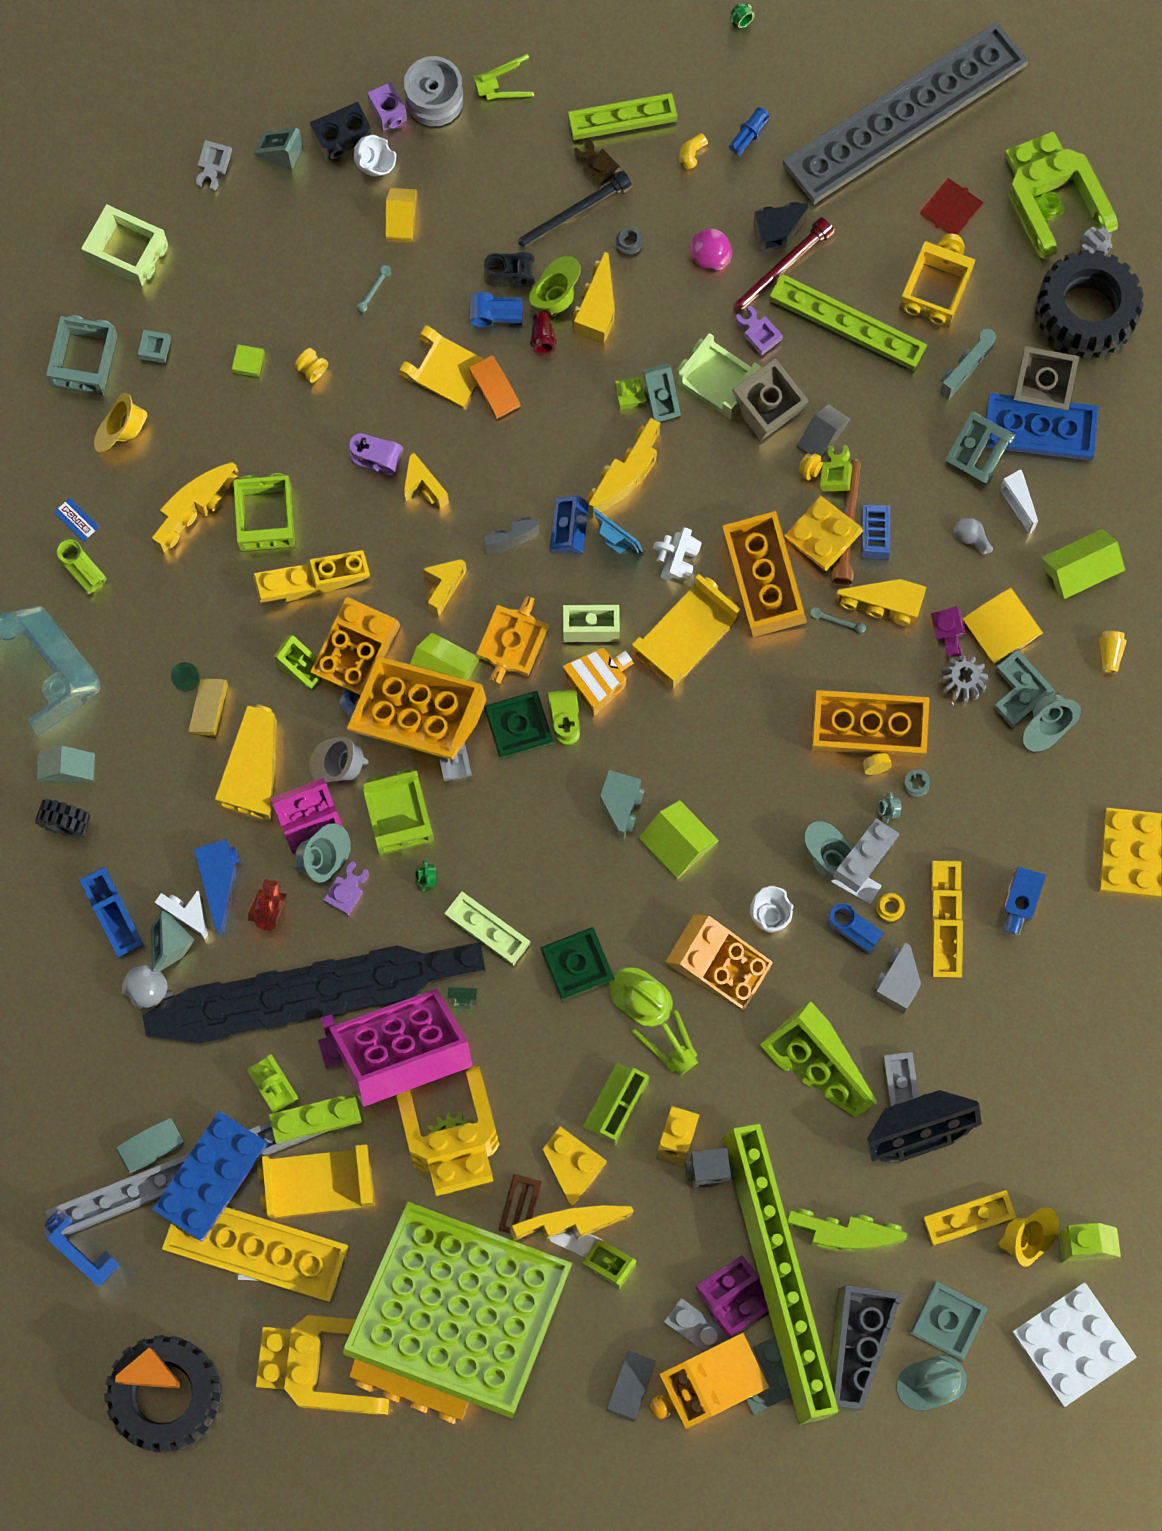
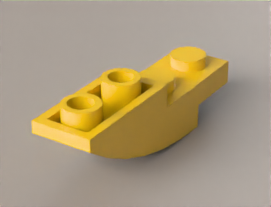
M650 418L646 426L642 424L635 437L638 441L634 448L629 447L622 462L614 459L611 466L606 465L599 478L601 480L597 489L593 488L586 500L589 503L588 514L594 516V509L601 513L617 504L636 488L648 474L657 458V450L651 447L660 433V422Z
M231 462L205 472L181 488L162 507L160 512L165 522L152 537L157 549L165 553L169 547H174L184 527H189L196 519L197 511L207 517L211 510L215 511L218 509L223 499L222 496L227 490H232L234 488V480L239 479V471L236 464Z
M360 550L310 559L309 563L304 565L254 573L253 579L260 603L285 599V602L346 587L369 578L370 573L364 551Z

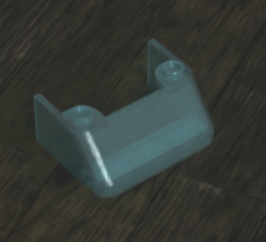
M32 606L0 614V640H12L24 633L55 672L44 682L42 688L43 694L50 704L27 720L35 734L39 737L96 695L100 689V679L46 609L40 606Z

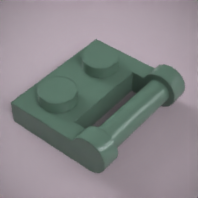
M973 411L967 418L945 460L982 482L989 484L993 478L992 472L1009 442L1012 443L1016 435ZM994 434L999 439L983 468L980 469L975 465L991 435Z

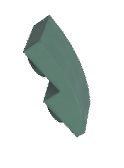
M170 1118L133 1136L116 1147V1151L130 1174L154 1164L156 1158L182 1148L184 1141Z

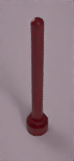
M823 217L816 220L812 224L810 234L740 297L733 305L734 310L741 312L817 241L828 240L835 233L831 224Z

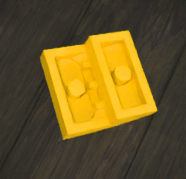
M1012 588L997 595L963 618V621L995 665L1018 648L1022 649L1043 634Z

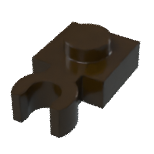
M586 139L584 140V146L588 151L581 152L576 147L574 148V155L579 161L585 162L583 170L601 188L613 178L612 175L620 171V166L604 149L596 153L592 141Z

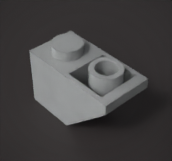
M907 943L904 944L901 950L895 948L888 960V963L892 965L887 974L881 972L873 986L878 989L874 996L875 998L905 1014L921 986L911 946Z

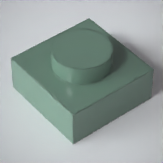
M143 330L137 354L139 359L166 363L171 342L170 334Z

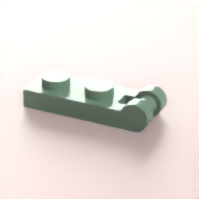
M992 329L982 330L977 345L972 351L967 349L959 358V365L956 369L952 370L950 368L942 377L941 382L943 384L940 393L948 400L992 351L996 339V334Z

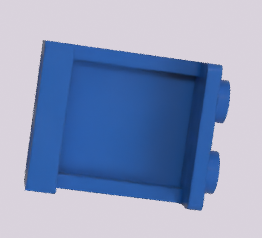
M64 1210L60 1214L57 1212L53 1213L44 1223L46 1229L43 1231V1234L94 1284L100 1287L120 1265L106 1250L92 1263L61 1233L72 1222L69 1215Z

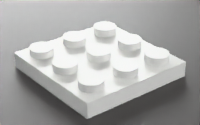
M1085 1282L1011 1332L1063 1408L1137 1358Z

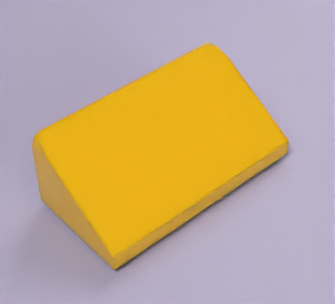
M200 679L189 733L217 737L228 688L227 680Z

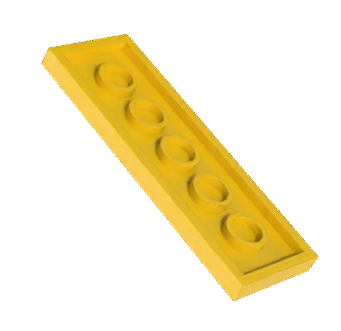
M226 1207L203 1242L171 1222L162 1250L331 1303L349 1246Z

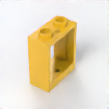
M925 241L902 294L899 307L910 315H921L929 318L934 324L950 326L973 271L975 259ZM924 264L961 277L949 309L911 296Z

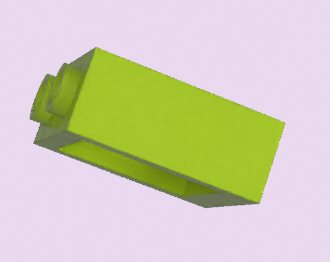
M281 473L269 474L268 477L261 478L247 475L234 480L237 543L240 551L295 547L292 489L289 475L284 476ZM284 492L286 528L246 531L244 495Z

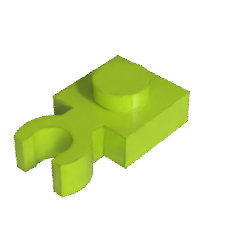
M843 445V452L838 455L835 454L834 447L829 446L828 455L831 462H823L821 489L823 492L850 491L852 465L848 461L850 458L848 446Z

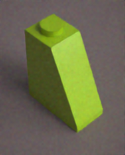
M1101 1223L1068 1225L1058 1233L1062 1263L1121 1257L1116 1227Z

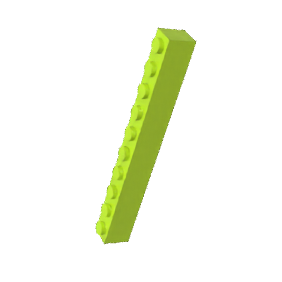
M755 1124L733 1128L722 1139L725 1148L728 1150L730 1169L798 1422L801 1425L824 1420L838 1413L839 1410L761 1125Z

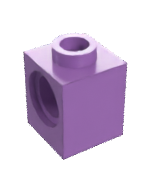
M392 82L368 92L369 106L383 131L388 128H396L407 120L406 107ZM387 106L394 107L389 111L383 110Z

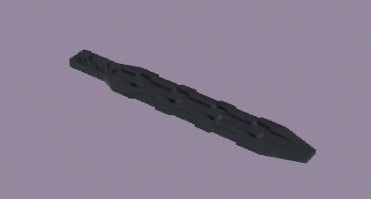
M480 942L428 953H421L396 945L369 951V954L340 960L328 959L313 962L311 966L281 972L274 970L259 973L256 977L191 987L143 1014L142 1017L146 1037L202 1044L230 1038L233 1034L263 1028L270 1030L285 1027L288 1023L324 1017L331 1014L332 1016L343 1015L346 1011L375 1005L380 1007L392 1005L414 997L430 983L486 972Z

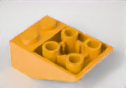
M346 597L310 673L361 695L377 656L385 657L400 628V623L391 616Z
M699 914L692 916L665 963L686 978L743 1011L773 963L709 915Z

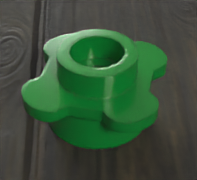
M423 860L422 865L415 869V882L417 885H420L421 892H425L426 888L435 887L436 885L434 864H427L426 860Z

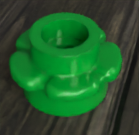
M740 3L732 9L730 21L733 25L736 24L739 28H744L752 22L755 13L751 10V4L745 5Z

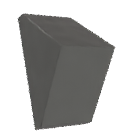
M828 404L814 415L797 444V448L806 454L813 455L816 453L822 459L829 446L833 445L851 419Z

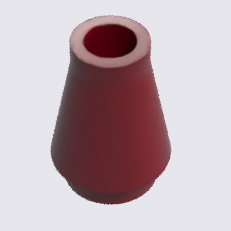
M537 312L533 315L530 345L533 347L534 352L538 354L551 353L555 349L557 339L549 319V314L547 312Z

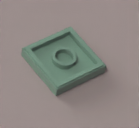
M935 1281L909 1335L963 1362L989 1308Z

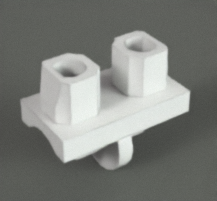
M684 527L682 532H676L674 537L665 535L663 542L657 541L654 543L652 549L659 554L657 562L664 564L660 576L661 579L668 581L675 578L686 581L691 577L693 565L682 561L684 554L692 558L697 556L702 544L690 536L692 530Z

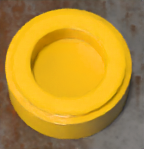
M886 753L873 754L862 762L864 772L867 775L880 774L892 767L890 757Z

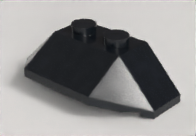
M938 1090L885 1108L867 1137L872 1162L899 1163L956 1143L973 1128L982 1125L978 1101Z

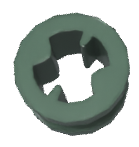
M919 769L908 772L904 781L907 793L914 797H921L927 793L930 785L928 774ZM922 778L921 783L924 787L912 788L913 783L910 779Z

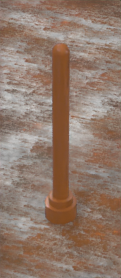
M853 459L850 462L852 465L850 491L846 492L844 514L853 521L855 518L861 463L857 459ZM851 545L839 557L835 567L832 568L831 582L834 584L850 585L853 583L854 571L849 564Z

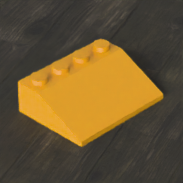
M377 656L347 726V730L453 760L477 725L487 699L482 684Z

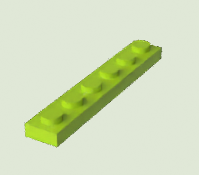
M783 274L780 276L769 297L770 301L913 371L927 347V344Z

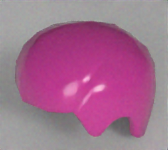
M705 229L694 235L689 246L691 259L702 269L713 268L719 271L729 264L733 254L729 239L717 229Z

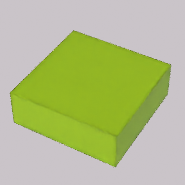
M237 345L232 373L259 378L265 355L264 349Z

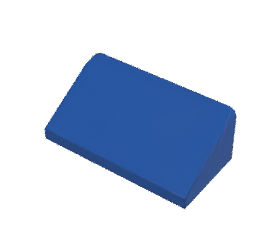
M581 496L555 498L550 542L551 551L584 552L589 503Z

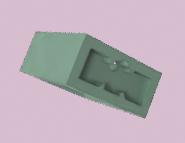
M78 315L60 316L46 373L50 386L104 395L118 337L114 325L101 319L96 320V322L85 320ZM70 334L106 340L98 374L62 368Z

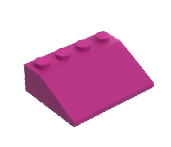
M437 989L329 1027L350 1081L363 1107L472 1067L468 1041Z

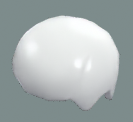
M376 135L365 136L359 140L354 147V161L361 172L369 176H380L390 173L395 167L396 152L388 147V140Z
M773 885L764 887L753 897L750 905V915L759 929L774 933L783 930L790 923L793 904L790 903L786 895L787 892L784 889Z

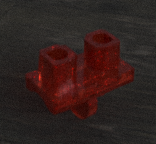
M265 879L262 889H259L248 913V921H254L256 926L262 930H272L277 926L285 906L287 894L281 893L282 882Z

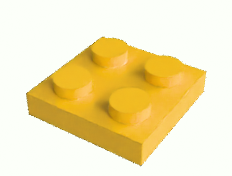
M820 496L784 537L795 548L827 571L863 530L860 525Z

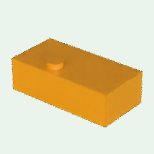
M776 511L723 525L752 636L757 637L807 623Z
M816 690L813 707L811 751L870 755L886 753L889 756L923 758L927 753L930 697Z

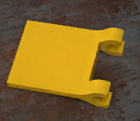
M425 325L420 333L421 337L419 340L424 344L432 346L419 369L404 361L399 369L400 373L398 376L404 380L419 384L464 408L477 385L470 374L469 367L484 359L442 337L434 329Z

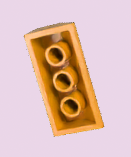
M357 1359L354 1360L350 1378L356 1380L354 1386L371 1392L372 1387L384 1391L382 1397L397 1403L400 1398L411 1402L410 1408L425 1414L428 1409L439 1413L438 1419L454 1424L456 1419L463 1421L469 1402Z

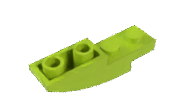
M797 1208L796 1212L790 1211L787 1219L789 1227L814 1234L811 1242L812 1246L837 1251L860 1252L888 1248L903 1243L908 1234L902 1232V1227L887 1222H885L884 1226L873 1223V1218L862 1214H857L856 1218L851 1216L846 1227L841 1226L842 1221L831 1217H825V1220L813 1217V1212Z

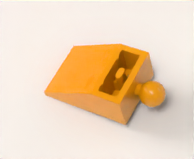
M741 1333L660 1373L659 1375L670 1396H655L650 1402V1411L654 1417L665 1419L672 1414L675 1407L685 1429H688L770 1388L744 1333ZM681 1373L687 1374L689 1379L687 1384L680 1383L679 1375ZM693 1401L701 1402L702 1410L700 1412L693 1410Z

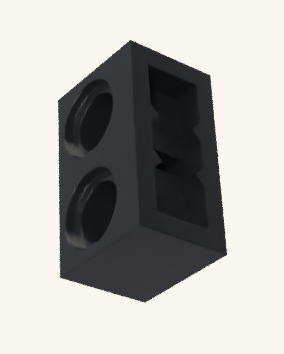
M359 102L309 122L311 134L325 161L330 158L336 159L341 157L345 152L354 149L362 137L372 135L371 126ZM352 126L360 127L358 130L355 131L349 129ZM330 136L336 137L332 141L325 140L327 137Z

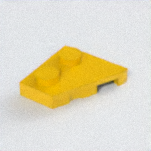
M561 1126L543 1148V1153L569 1205L574 1207L607 1161Z

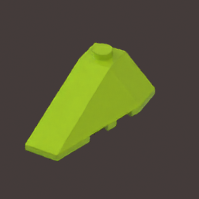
M811 1001L788 1017L760 1044L779 1067L785 1071L790 1069L802 1077V1082L807 1086L814 1085L825 1093L828 1100L855 1118L876 1104L877 1100L832 1025Z

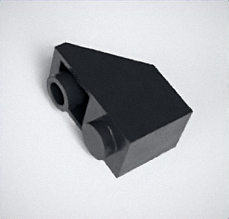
M791 202L777 208L767 206L759 209V211H755L753 224L760 252L787 247L807 219L808 202Z

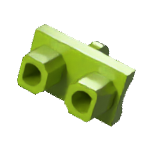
M272 1054L256 1065L246 1069L273 1113L283 1110L299 1099Z

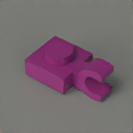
M955 606L931 613L936 639L939 642L945 640L947 656L954 658L962 655L958 636L965 635L966 633L960 608Z
M332 1014L321 1017L326 1038L319 1039L318 1042L325 1068L328 1069L342 1065L343 1062L329 1027L335 1026Z

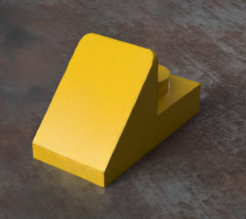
M411 454L404 488L405 500L408 501L422 490V494L430 504L435 503L439 509L443 508L449 503L448 493L416 454Z
M460 559L423 569L424 578L438 585V587L434 585L426 598L431 613L439 616L467 571L465 561Z

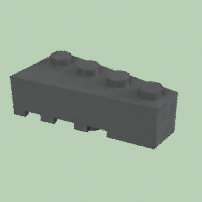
M849 1285L838 1288L829 1372L838 1409L854 1412L863 1410L875 1376L877 1364L885 1348L887 1336L890 1329H892L897 1308L902 1301L903 1293Z

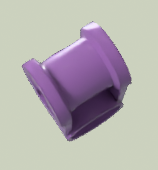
M363 433L354 435L349 443L350 459L355 465L375 470L388 476L396 474L404 450L400 444Z

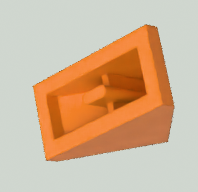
M150 1347L115 1377V1382L118 1384L177 1389L180 1387V1382Z

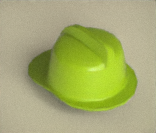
M563 256L551 262L530 292L529 300L531 305L535 308L546 310L553 317L570 307L575 295L573 286L580 275L578 260L572 256Z
M628 967L619 970L613 975L615 981L609 983V995L611 1001L621 1011L643 1026H657L668 1019L672 1012L673 1001L670 992L665 986L639 968Z

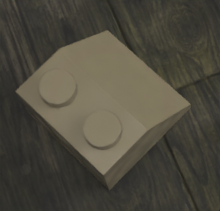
M1025 346L1014 401L1068 411L1080 356Z
M776 358L732 390L745 422L760 441L801 413L809 403V400Z

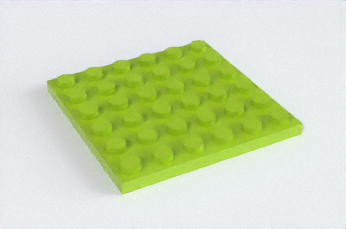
M407 1202L345 1344L343 1355L513 1419L569 1275L572 1262Z

